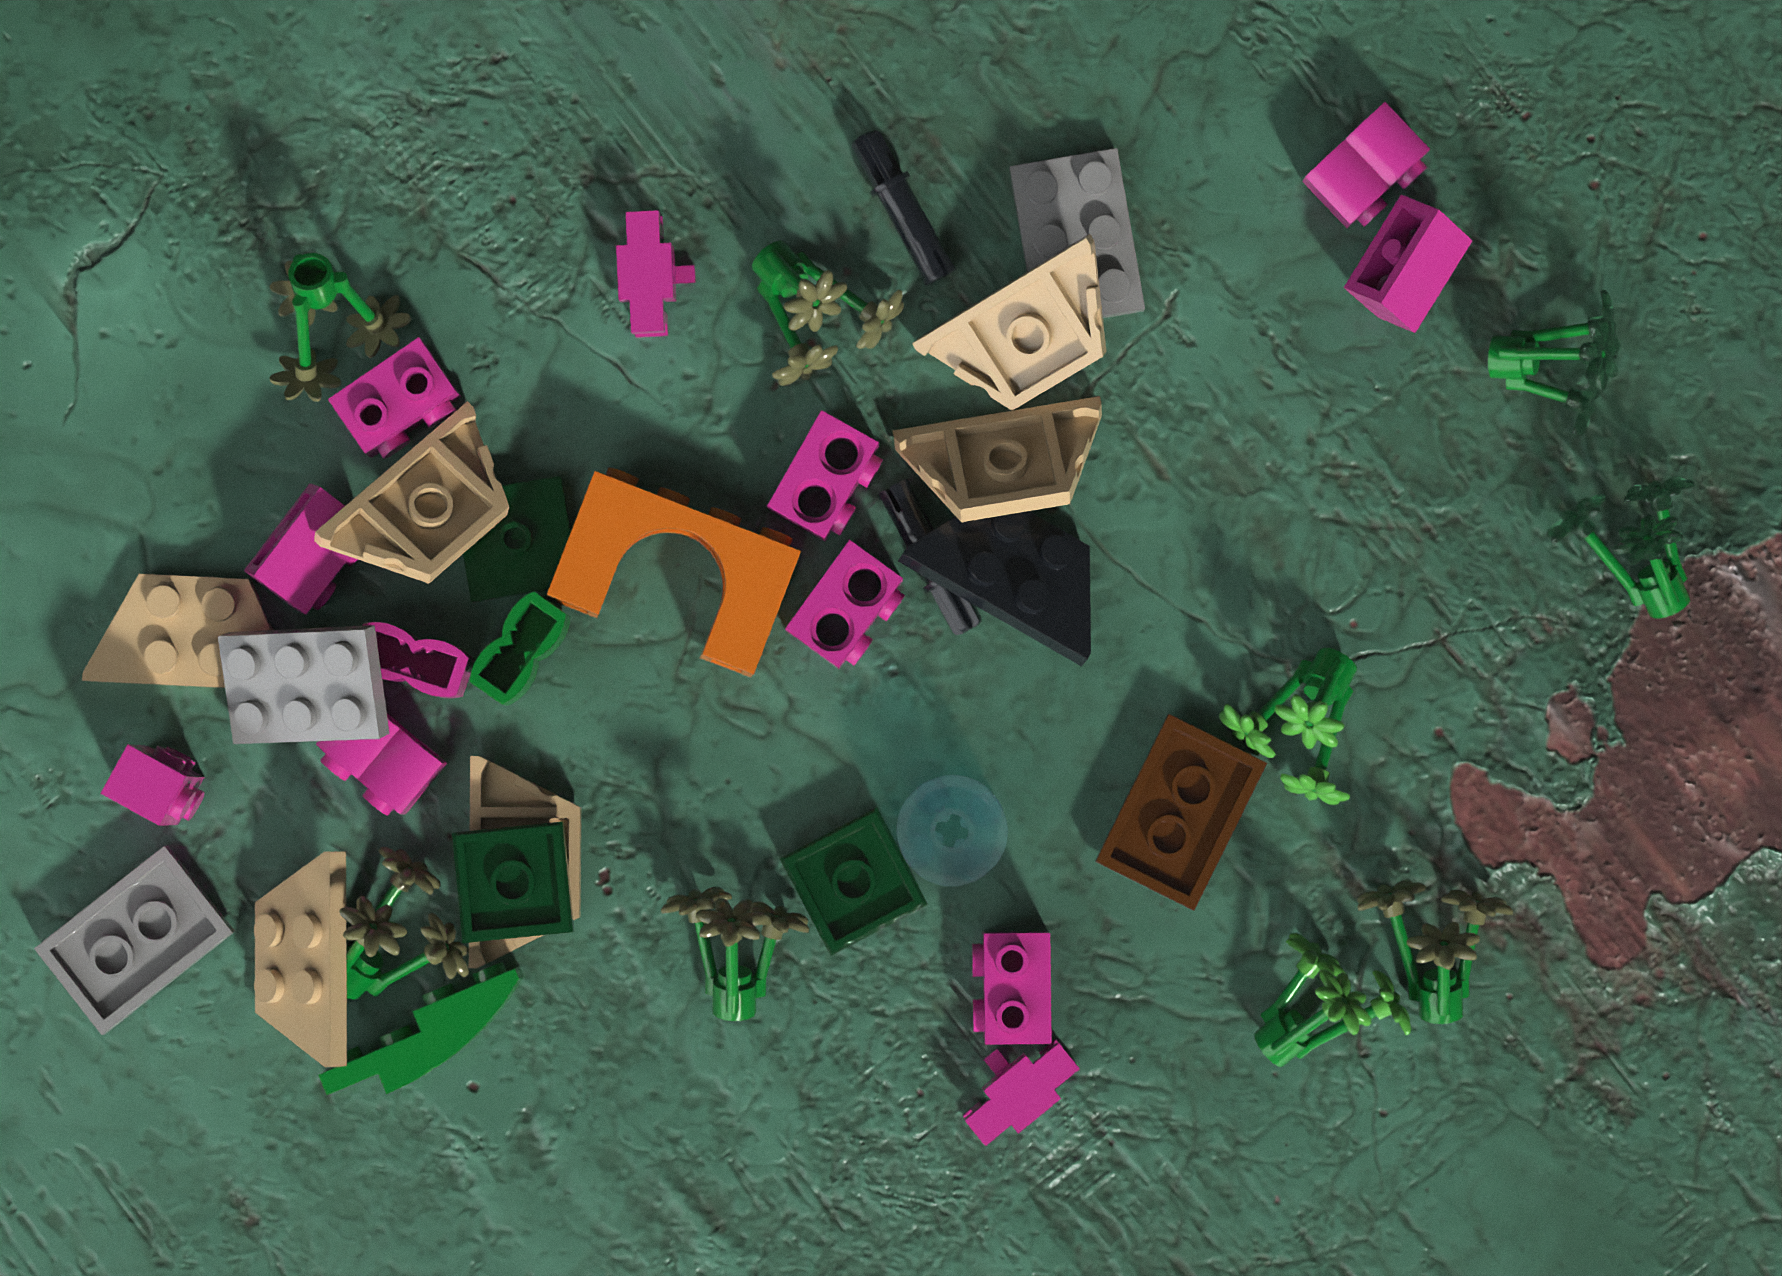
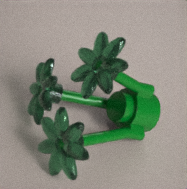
M1601 290L1602 316L1588 317L1587 323L1532 331L1512 330L1511 336L1493 335L1489 345L1488 371L1490 377L1506 379L1507 390L1527 391L1566 403L1565 409L1578 413L1572 434L1578 437L1585 433L1590 417L1594 414V404L1592 402L1598 398L1601 391L1607 388L1609 377L1614 378L1618 375L1615 359L1620 351L1621 343L1618 341L1616 335L1617 325L1613 320L1614 305L1609 292L1606 290ZM1583 335H1590L1593 341L1583 343L1580 348L1540 347L1538 343ZM1540 360H1580L1583 365H1588L1586 370L1588 382L1585 391L1575 388L1565 391L1527 379V375H1536L1538 373Z
M1674 476L1668 478L1663 483L1660 480L1653 479L1648 483V486L1636 485L1629 488L1624 497V502L1641 499L1644 502H1650L1651 511L1657 512L1659 522L1656 523L1652 515L1646 514L1641 520L1640 529L1633 526L1621 527L1619 534L1624 540L1619 541L1613 546L1612 553L1594 532L1596 525L1590 519L1601 511L1598 506L1606 499L1604 494L1580 499L1574 511L1567 510L1562 512L1561 520L1551 525L1547 530L1546 536L1548 539H1551L1553 545L1569 532L1574 534L1579 540L1585 539L1626 589L1633 606L1644 604L1650 617L1660 619L1674 615L1683 610L1690 602V596L1684 585L1688 578L1681 565L1676 542L1683 540L1684 537L1679 531L1673 530L1678 520L1676 517L1670 516L1669 509L1673 507L1671 496L1681 494L1680 490L1694 487V481L1684 479L1681 476ZM1629 553L1628 562L1630 565L1637 564L1642 559L1650 561V565L1638 573L1640 582L1636 583L1613 554ZM1665 555L1667 557L1668 562L1662 560L1665 557Z

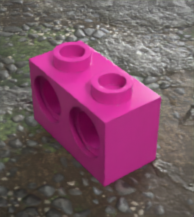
M821 410L768 503V510L825 542L831 531L840 536L856 509L848 501L858 483L868 488L883 459L875 455L879 448V442ZM847 441L856 448L858 457L850 468L839 470L828 464L826 451L834 442ZM811 488L824 490L831 499L829 510L823 516L817 518L806 516L799 508L801 495Z
M849 540L785 630L836 668L840 669L845 661L855 666L873 641L871 637L865 634L878 616L887 622L905 597V594L898 590V587L903 582V578ZM860 571L874 573L881 582L879 594L870 601H859L849 591L850 579ZM829 615L842 617L849 626L846 640L837 646L825 645L817 637L819 622Z

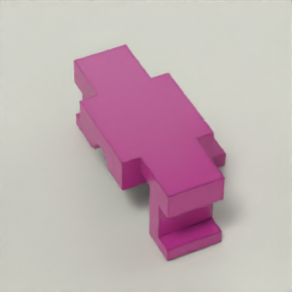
M658 210L626 212L627 245H616L618 299L621 303L630 302L631 333L635 334L636 338L668 336V315L664 311V301H676V284L696 283L695 266H675L674 246L671 243H661V239H664L663 216H660Z
M1056 1039L1052 1041V1044L1047 1045L1039 1052L1041 1057L1034 1063L1023 1053L1009 1064L998 1049H995L984 1058L986 1064L996 1075L982 1087L990 1099L983 1104L978 1102L962 1116L985 1146L1011 1125L1019 1134L1061 1099L1055 1089L1080 1068Z

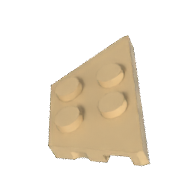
M1091 234L1086 235L917 338L912 345L922 355L926 356L929 353L955 370L954 375L970 385L984 388L992 399L1012 411L1102 358L1107 351L1093 237Z
M1100 396L893 430L894 446L898 454L961 522L1068 505L1073 498L1102 417Z
M468 401L315 531L314 541L320 547L426 583L432 582L506 517L509 510V504L502 484L497 481L493 471L494 462L487 445L484 446L476 425L474 407Z
M138 574L85 667L82 681L225 688L218 636L228 632L273 630L264 614L261 600L250 579Z
M470 756V831L564 822L573 920L580 918L582 807L481 756ZM543 935L469 943V968H479Z
M346 851L323 852L255 902V1013L324 1067L347 1066L346 938L343 937L346 930V920L339 913L341 908L346 907Z

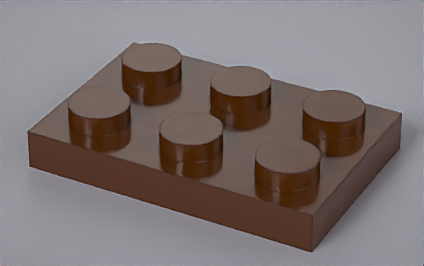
M1167 714L1095 862L1195 911L1267 763Z

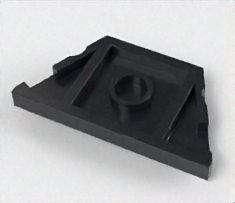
M1026 511L961 522L955 516L906 547L898 562L1081 667L1088 660L1091 654L1090 546L1032 512Z

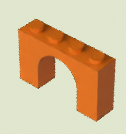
M608 467L605 475L594 471L550 584L546 599L597 618L616 568L629 548L638 541L655 534L675 533L687 536L700 543L710 552L719 567L722 578L721 602L700 658L751 678L755 673L801 553L800 550L790 547L793 539L781 532L762 527L760 534L739 527L742 520L740 517L718 508L711 507L708 515L689 508L690 498L666 488L660 487L657 495L636 487L639 479L621 470Z

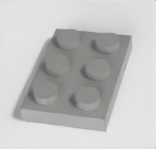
M1118 149L1010 166L1009 172L1026 270H1031L1086 235L1091 234L1095 241L1103 318L1143 312L1145 304Z
M375 625L228 632L218 636L233 744L380 739L390 734Z
M167 845L150 856L34 949L100 1034L104 1035L236 931Z

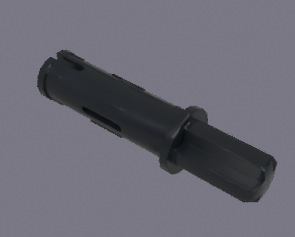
M869 131L852 142V149L874 187L870 194L872 197L878 196L895 229L918 268L925 286L931 285L957 270L955 265L952 264L907 182V179L911 177L909 172L902 173L879 131Z
M904 479L890 486V490L886 489L877 495L885 506L906 547L934 530L910 486L909 479ZM922 575L927 584L923 588L924 592L932 593L955 635L964 634L982 622V617L975 605Z

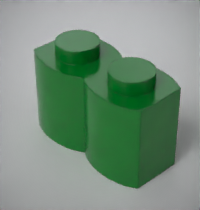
M533 591L527 594L509 612L504 622L502 637L491 642L479 654L471 671L470 683L501 705L509 706L515 703L532 686L538 672L539 661L550 656L563 642L570 626L571 616L538 593Z

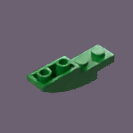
M500 962L472 974L476 982L474 986L456 993L453 984L450 983L421 995L425 1006L412 1011L421 1032L413 1034L409 1024L379 1037L382 1048L366 1055H362L359 1046L347 1050V1066L331 1067L332 1069L318 1075L326 1095L377 1074L386 1094H389L440 1066L468 1045L485 1029L509 1001L524 977L520 966L507 971L504 963Z

